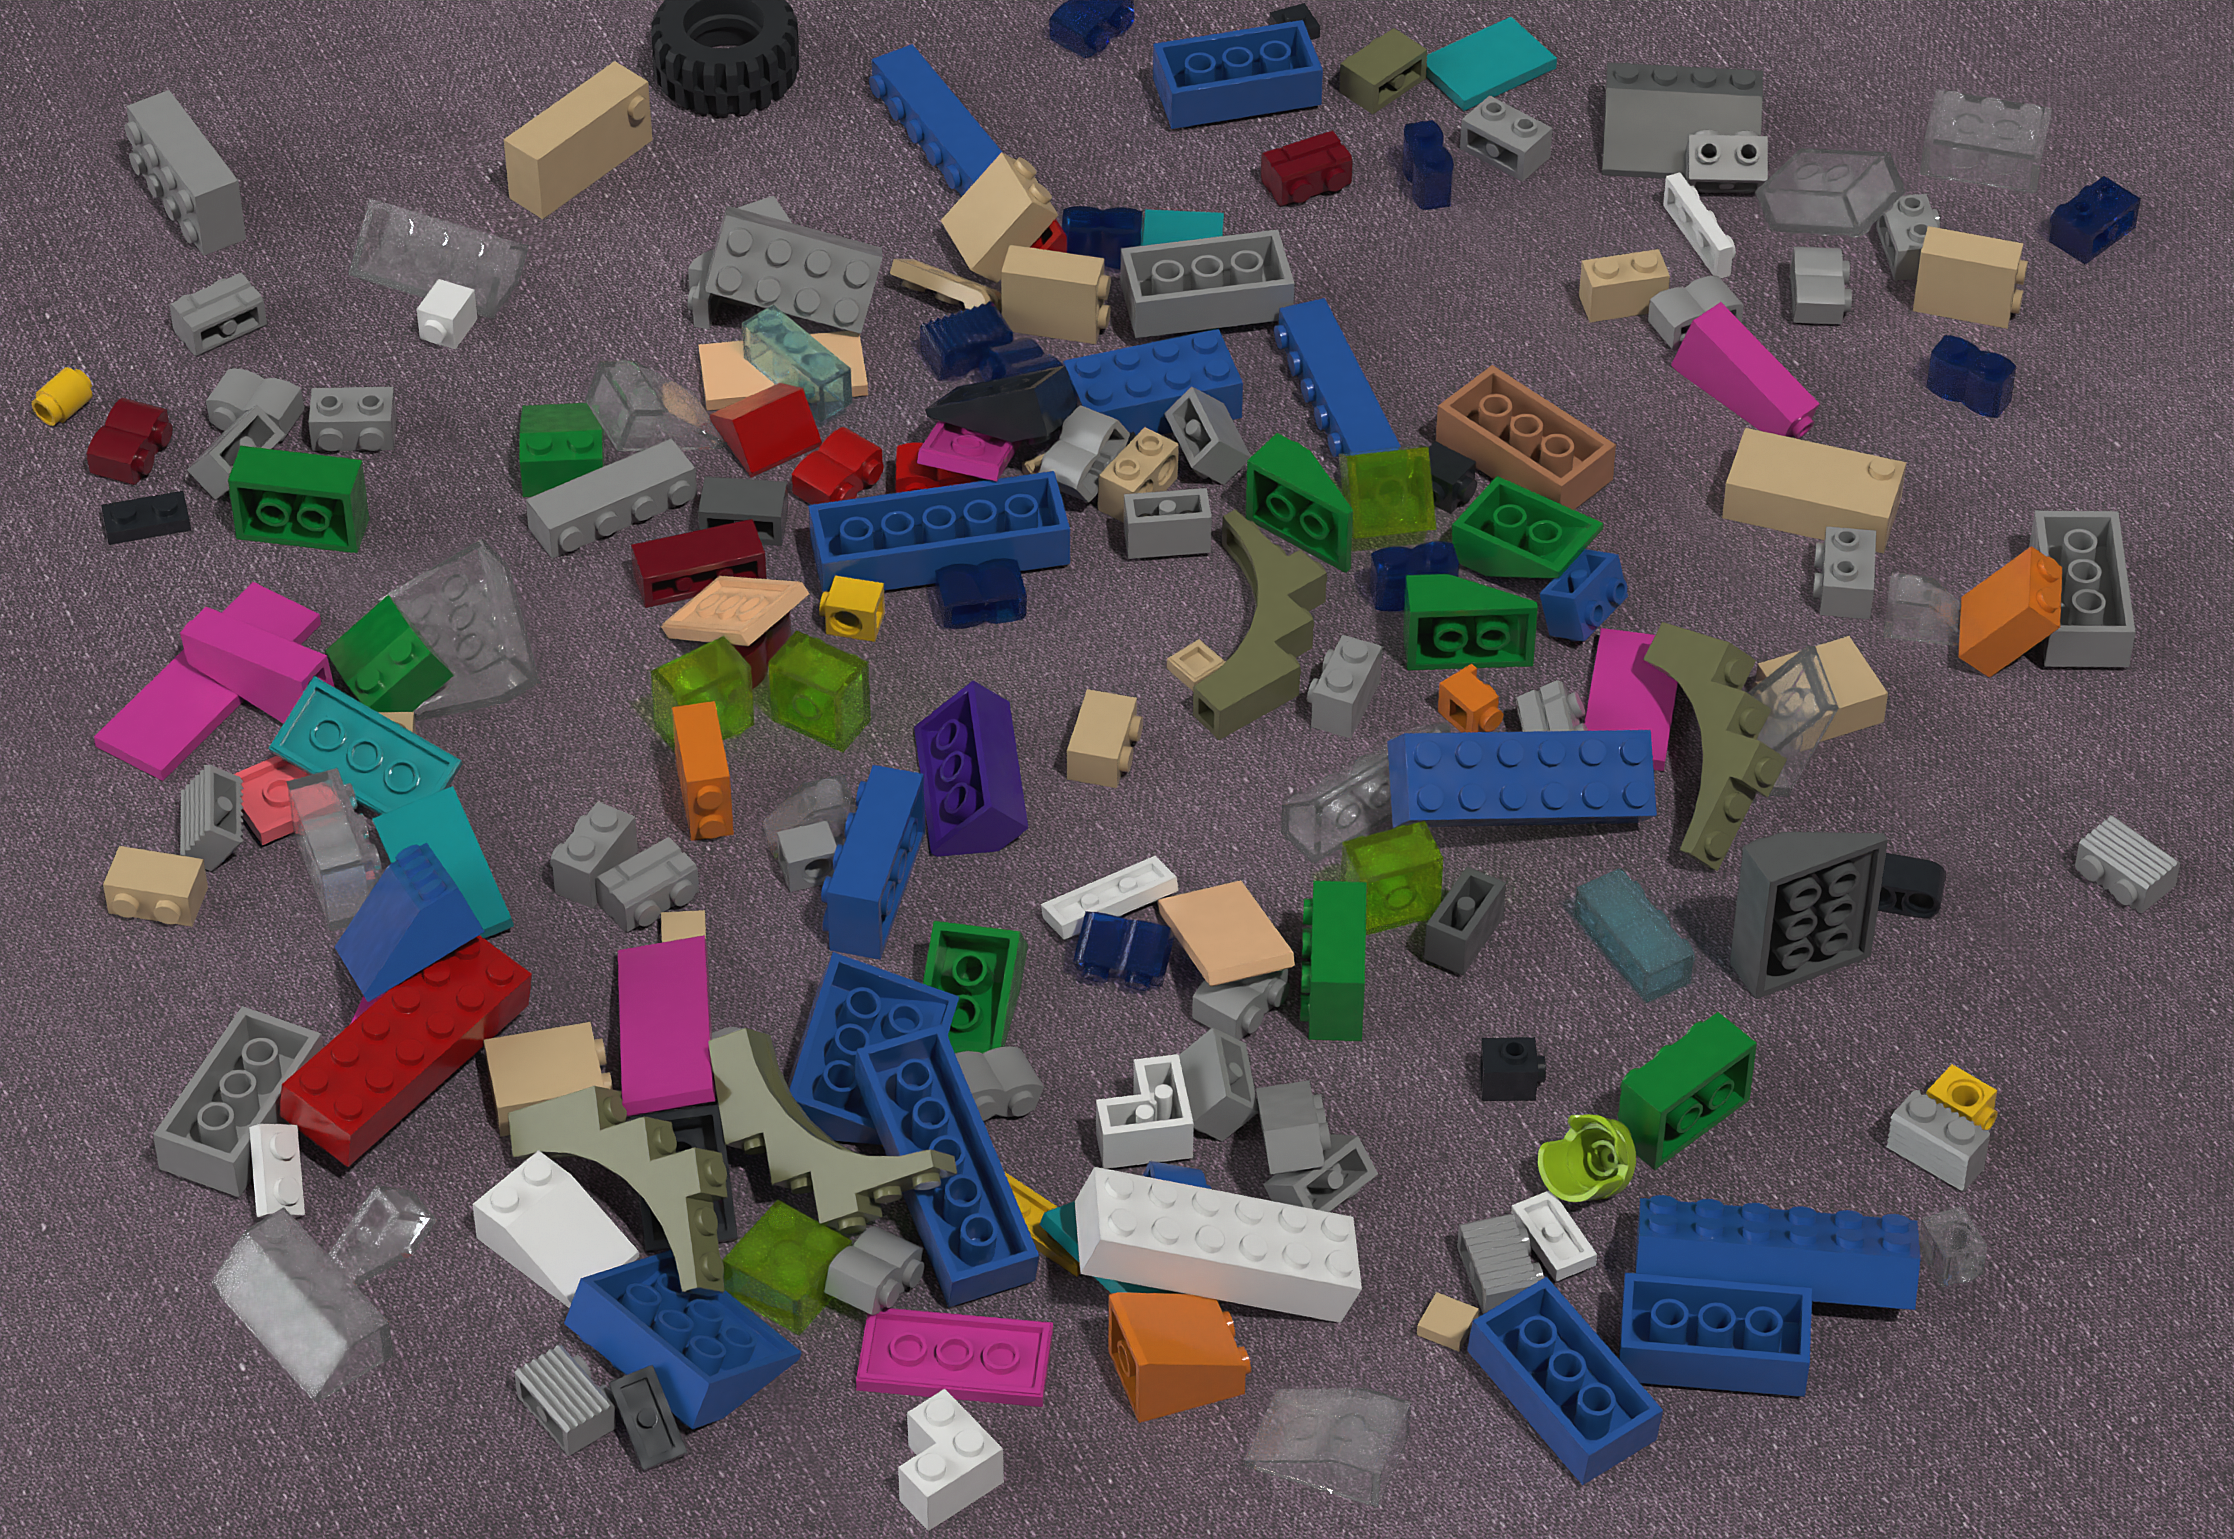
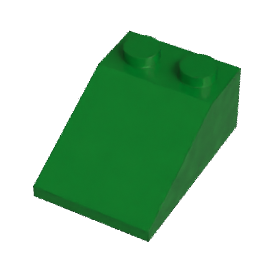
M604 402L522 405L519 462L523 497H533L605 466Z
M1276 433L1247 460L1246 519L1253 521L1259 527L1347 573L1351 569L1352 507L1309 449Z
M1497 476L1452 524V561L1485 576L1559 578L1603 530V523Z
M1450 574L1406 575L1403 638L1407 671L1463 669L1470 664H1473L1476 668L1533 666L1538 613L1537 602Z
M389 595L325 650L343 680L359 701L376 712H413L454 676Z
M933 921L923 984L959 996L948 1033L954 1053L975 1051L983 1054L989 1050L1005 1046L1021 990L1028 944L1020 931Z

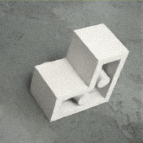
M1179 1055L1134 1059V1095L1096 1100V1136L1103 1168L1109 1169L1148 1164L1149 1161L1165 1162L1193 1158L1194 1123Z
M943 1389L907 1412L908 1447L916 1456L898 1467L899 1501L930 1531L1004 1483L1003 1448L946 1389Z

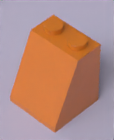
M1117 1292L1109 1295L1108 1352L1138 1423L1245 1394L1246 1374L1251 1373L1249 1356L1244 1346L1237 1347L1234 1340L1235 1327L1229 1311L1222 1312L1217 1299L1190 1294Z

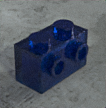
M2103 176L2092 185L2083 187L2078 195L2066 204H2060L2056 207L2050 217L2051 230L2049 242L2086 265L2136 228L2141 198L2106 176Z

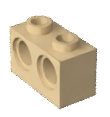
M1144 427L1099 475L1098 510L1124 523V494L1166 491L1178 476L1179 443Z

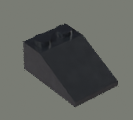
M1065 365L957 386L927 407L925 411L929 418L1009 442L1026 439L1028 445H1033L1051 439V432L1061 430L1064 421L1077 408V404Z
M719 1105L631 1116L630 1121L645 1116L672 1122V1129L677 1141L676 1153L694 1147L722 1153L723 1162L727 1170L726 1188L728 1198L713 1202L714 1212L718 1220L717 1238L718 1243L738 1240L727 1145H725ZM639 1194L646 1251L653 1252L671 1249L662 1225L645 1199Z

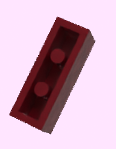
M753 519L631 544L633 574L645 608L694 598L719 576L767 579L765 551Z

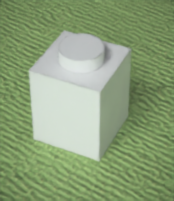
M438 279L416 309L420 339L456 349L477 320L475 290Z

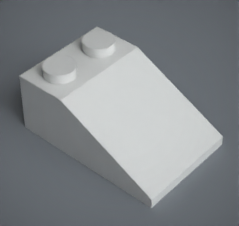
M539 1150L473 1203L477 1239L568 1308L571 1306L580 1278L634 1262L639 1258V1251L575 1178Z

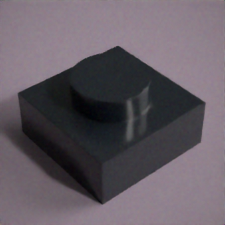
M1305 3L1270 12V25L1303 20L1310 39L1320 38V25Z

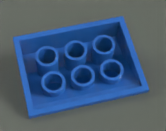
M427 842L421 846L417 844L411 845L397 854L395 857L396 861L388 865L335 945L336 951L367 1002H370L485 932L461 891Z
M833 952L820 979L787 1083L792 1096L810 1120L834 1141L882 1145L854 1076L857 1049L943 1024L948 1036L959 996Z
M672 1250L580 1278L564 1322L566 1326L579 1335L585 1344L592 1346L608 1359L615 1369L626 1375L653 1365L671 1412L678 1421L689 1426L691 1429L725 1418L796 1363L802 1354L799 1349L726 1290L713 1296L682 1292L676 1260Z

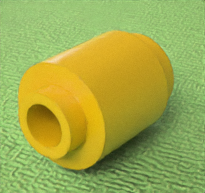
M65 367L36 392V398L31 403L36 415L50 426H54L58 422L64 423L92 399V383L81 370Z

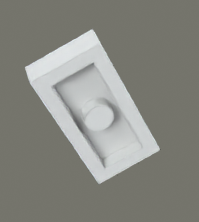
M257 1124L249 1127L257 1217L297 1218L305 1215L297 1125Z
M1550 1191L1512 1205L1511 1213L1514 1215L1517 1227L1526 1228L1531 1247L1555 1282L1596 1266L1597 1253L1559 1199Z

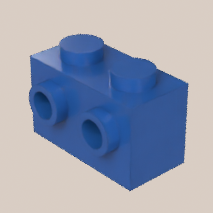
M1585 549L1559 578H1554L1539 593L1549 636L1567 638L1571 641H1585L1628 597L1627 583L1624 580L1619 554Z

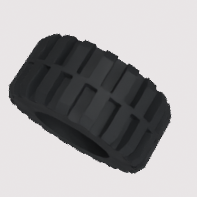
M665 0L652 19L651 43L654 77L657 84L662 87V91L671 100L676 99V103L687 110L692 107L698 114L708 115V112L717 113L718 117H728L729 113H739V116L750 114L752 109L758 108L762 110L771 104V100L778 101L797 78L796 73L799 71L800 63L798 23L793 8L786 0ZM720 45H737V47L713 48Z

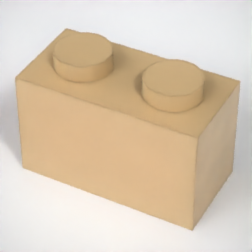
M1656 249L1582 260L1579 297L1589 323L1649 313L1650 299L1659 292L1669 289L1670 275L1660 250Z
M1087 689L1067 748V780L1112 788L1118 787L1122 772L1129 773L1132 765L1133 747H1131L1132 741L1139 742L1142 733L1143 717L1137 716V698Z
M119 846L103 887L109 914L193 927L207 892L208 884L203 859Z

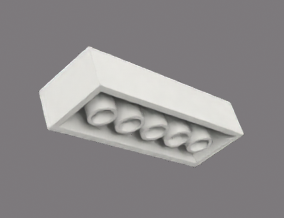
M1099 1167L1093 1168L1075 1200L1080 1274L1341 1323L1362 1290L1354 1218L1352 1216Z

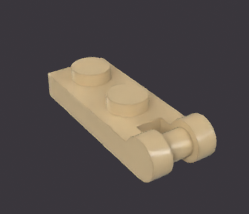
M915 259L893 260L890 274L903 279L902 285L909 289L925 292L926 288L937 292L935 298L951 304H959V301H962L966 310L971 314H995L1002 309L1001 293L997 290Z

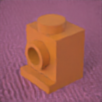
M1473 664L1468 665L1439 683L1438 713L1461 733L1491 732L1501 724L1504 714L1498 709L1499 696L1490 685L1484 684L1477 678V668Z

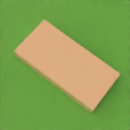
M838 331L699 345L707 411L723 409L778 383L803 388L807 401L868 395V383L860 333Z
M719 576L666 620L661 628L669 639L749 646L806 598L809 592L804 584L798 581Z
M1241 880L1158 899L1160 915L1211 987L1295 966L1293 951Z

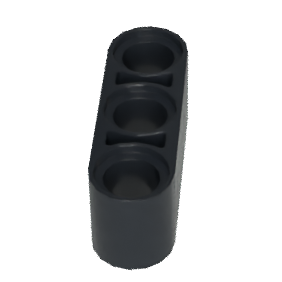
M1886 853L1878 911L1915 918L1934 917L1941 908L1946 871L1941 865L1930 860Z

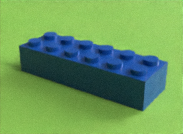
M1054 471L1000 478L998 481H978L808 505L810 542L822 593L830 591L835 576L884 583V590L1070 564V527Z
M1651 730L1404 733L1387 741L1393 828L1640 823L1657 816Z
M943 1024L858 1048L856 1051L854 1076L886 1155L902 1156L931 1149L952 1155L955 1158L957 1174L940 1179V1186L928 1190H915L913 1188L902 1192L948 1307L1035 1281L1039 1261L1038 1251Z
M1656 1195L1650 1199L1640 1198L1635 1273L1806 1287L1812 1288L1813 1302L1915 1310L1921 1260L1917 1220H1909L1907 1217L1899 1214H1887L1882 1218L1868 1217L1851 1210L1838 1211L1836 1214L1819 1213L1812 1208L1803 1206L1792 1207L1789 1210L1770 1209L1767 1205L1761 1203L1733 1206L1724 1205L1722 1202L1714 1199L1683 1202L1666 1195Z

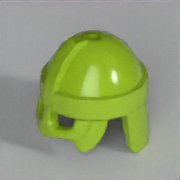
M1591 1114L1571 1115L1568 1118V1124L1571 1128L1565 1137L1561 1140L1545 1142L1541 1145L1538 1152L1540 1176L1548 1190L1564 1201L1583 1202L1613 1197L1626 1188L1635 1171L1636 1151L1631 1133L1622 1122L1614 1119L1610 1120Z

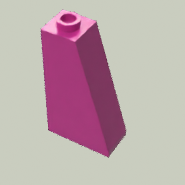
M1722 302L1692 321L1671 364L1678 373L1760 431L1786 437L1794 436L1796 439H1799L1813 427L1815 422L1812 418L1820 403Z
M205 607L180 632L188 664L283 724L314 676L334 687L327 655L209 607Z

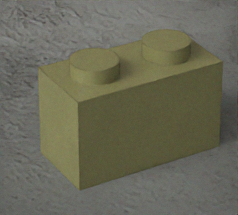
M1393 28L1381 37L1375 38L1369 45L1354 55L1348 56L1340 63L1339 93L1371 114H1374L1426 79L1427 49Z

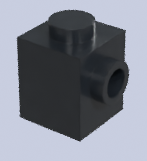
M1435 441L1412 463L1410 494L1452 514L1463 502L1467 503L1476 491V461Z
M1536 1037L1481 1039L1479 1067L1482 1101H1536L1537 1082H1545L1546 1080L1545 1055H1537Z

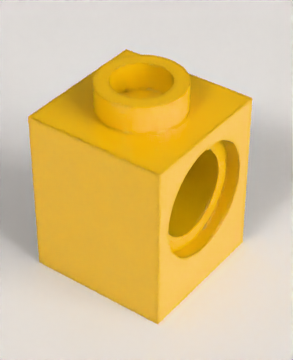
M835 576L830 591L822 593L819 606V615L825 617L826 634L871 642L876 641L885 614L884 583Z
M1953 1064L1948 1067L1926 1092L1929 1098L1935 1099L1936 1104L1943 1103L1944 1108H1951L1952 1113L1958 1112L1959 1117L1966 1116L1967 1120L1974 1122V1126L1981 1125L1982 1130H1990L1997 1118L1998 1112L1994 1110L1997 1090Z

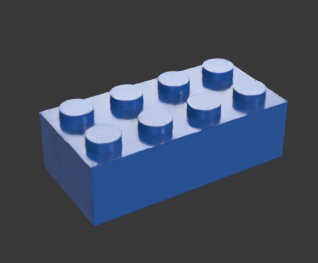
M1303 20L1153 44V81L1171 129L1322 105L1323 69Z
M1219 329L1063 360V366L1066 365L1077 407L1081 405L1117 419L1128 432L1134 431L1136 435L1144 427L1160 435L1172 433L1173 430L1164 413L1191 386L1224 403L1232 420L1242 418L1243 382Z
M873 765L867 782L861 781L856 796V806L858 807L856 813L850 812L848 814L845 824L846 840L844 845L838 844L833 858V870L835 871L832 877L826 876L824 880L821 901L827 903L823 918V931L829 932L830 951L881 960L925 835L924 774Z
M1625 1273L1618 1359L1639 1383L1805 1397L1810 1366L1812 1288Z
M1548 1277L1541 1279L1472 1321L1467 1348L1469 1354L1582 1485L1657 1440L1663 1409Z

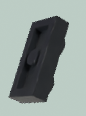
M184 491L101 505L109 545L191 531Z
M653 1365L608 1382L643 1472L687 1455L688 1452Z

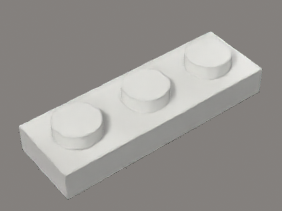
M1680 172L1666 176L1663 206L1712 275L1719 276L1720 278L1730 276L1732 258L1736 254L1732 238L1724 234L1717 224L1714 213L1706 209L1699 198L1696 188L1690 186Z
M1153 856L1041 904L1043 919L1065 940L1177 892V877L1156 856Z

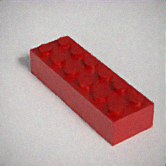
M480 935L388 990L282 1083L280 1116L291 1125H297L299 1131L349 1167L484 1046L485 1039L493 1038L529 1006L532 973Z

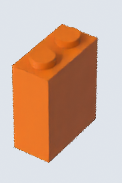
M2031 546L1961 597L1958 657L1990 678L2058 630L2061 619L2062 566L2053 558L2045 556Z
M715 701L672 707L676 767L690 839L694 841L734 835L730 774Z

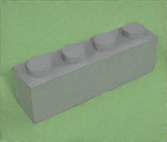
M671 438L526 499L528 528L552 559L697 498L696 469Z

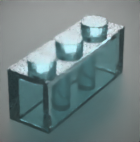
M772 305L742 323L744 359L774 384L784 383L803 388L812 415L820 422L852 404L851 368L776 306Z
M1622 868L1577 887L1574 917L1646 1003L1691 983L1695 954L1690 943L1677 935L1670 926L1666 915L1661 910L1655 909L1646 898L1641 885L1637 881H1632Z

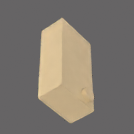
M614 61L504 139L509 198L541 219H544L652 141L648 81Z
M1745 428L1726 482L1722 518L1825 540L1826 526L1876 530L1875 552L1884 553L1902 498L1906 462Z

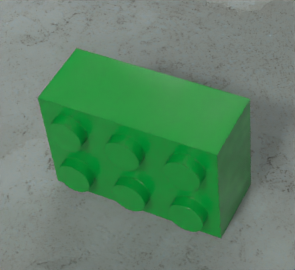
M240 446L228 479L236 539L358 553L369 521L362 460Z
M1313 880V898H1304L1303 925H1311V928L1303 927L1302 959H1310V961H1302L1301 993H1310V995H1301L1300 1021L1309 1022L1308 1040L1362 1041L1367 882Z
M1716 1012L1704 1022L1699 1021L1695 1023L1686 1035L1674 1044L1663 1046L1656 1053L1655 1057L1644 1066L1630 1070L1620 1085L1621 1094L1617 1116L1618 1121L1622 1122L1631 1133L1636 1156L1653 1170H1656L1750 1100L1757 1042L1722 1014Z

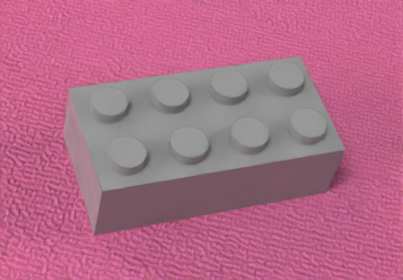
M170 90L126 106L129 123L125 124V132L133 147V152L129 154L132 168L137 175L142 174L145 177L154 198L160 197L163 201L168 217L172 221H178L186 241L189 244L194 243L204 256L245 240L246 233L238 179Z
M726 205L705 281V292L861 334L883 258L882 248Z
M1278 230L1121 248L1120 284L1135 338L1278 321L1279 308L1294 305L1295 283Z
M2035 511L2029 547H2034L2045 556L2053 558L2062 566L2060 628L2041 641L2044 666L2129 667L2135 638V625L2118 511Z
M242 1006L154 1132L153 1138L159 1169L240 1197L253 1178L249 1127L257 1124H289L280 1116L282 1083L323 1048L322 1034Z

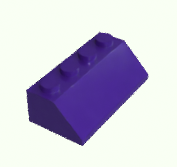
M973 680L914 726L920 773L924 774V800L931 854L937 857L997 852L1029 828L1010 702Z

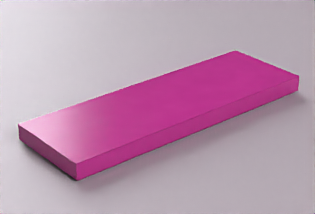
M252 582L222 612L300 645L321 625L320 614L255 582ZM183 649L94 736L95 746L163 781L245 699L188 664Z
M705 935L618 950L622 1105L627 1110V1116L715 1101L714 1074L708 1041L712 1040L708 950Z

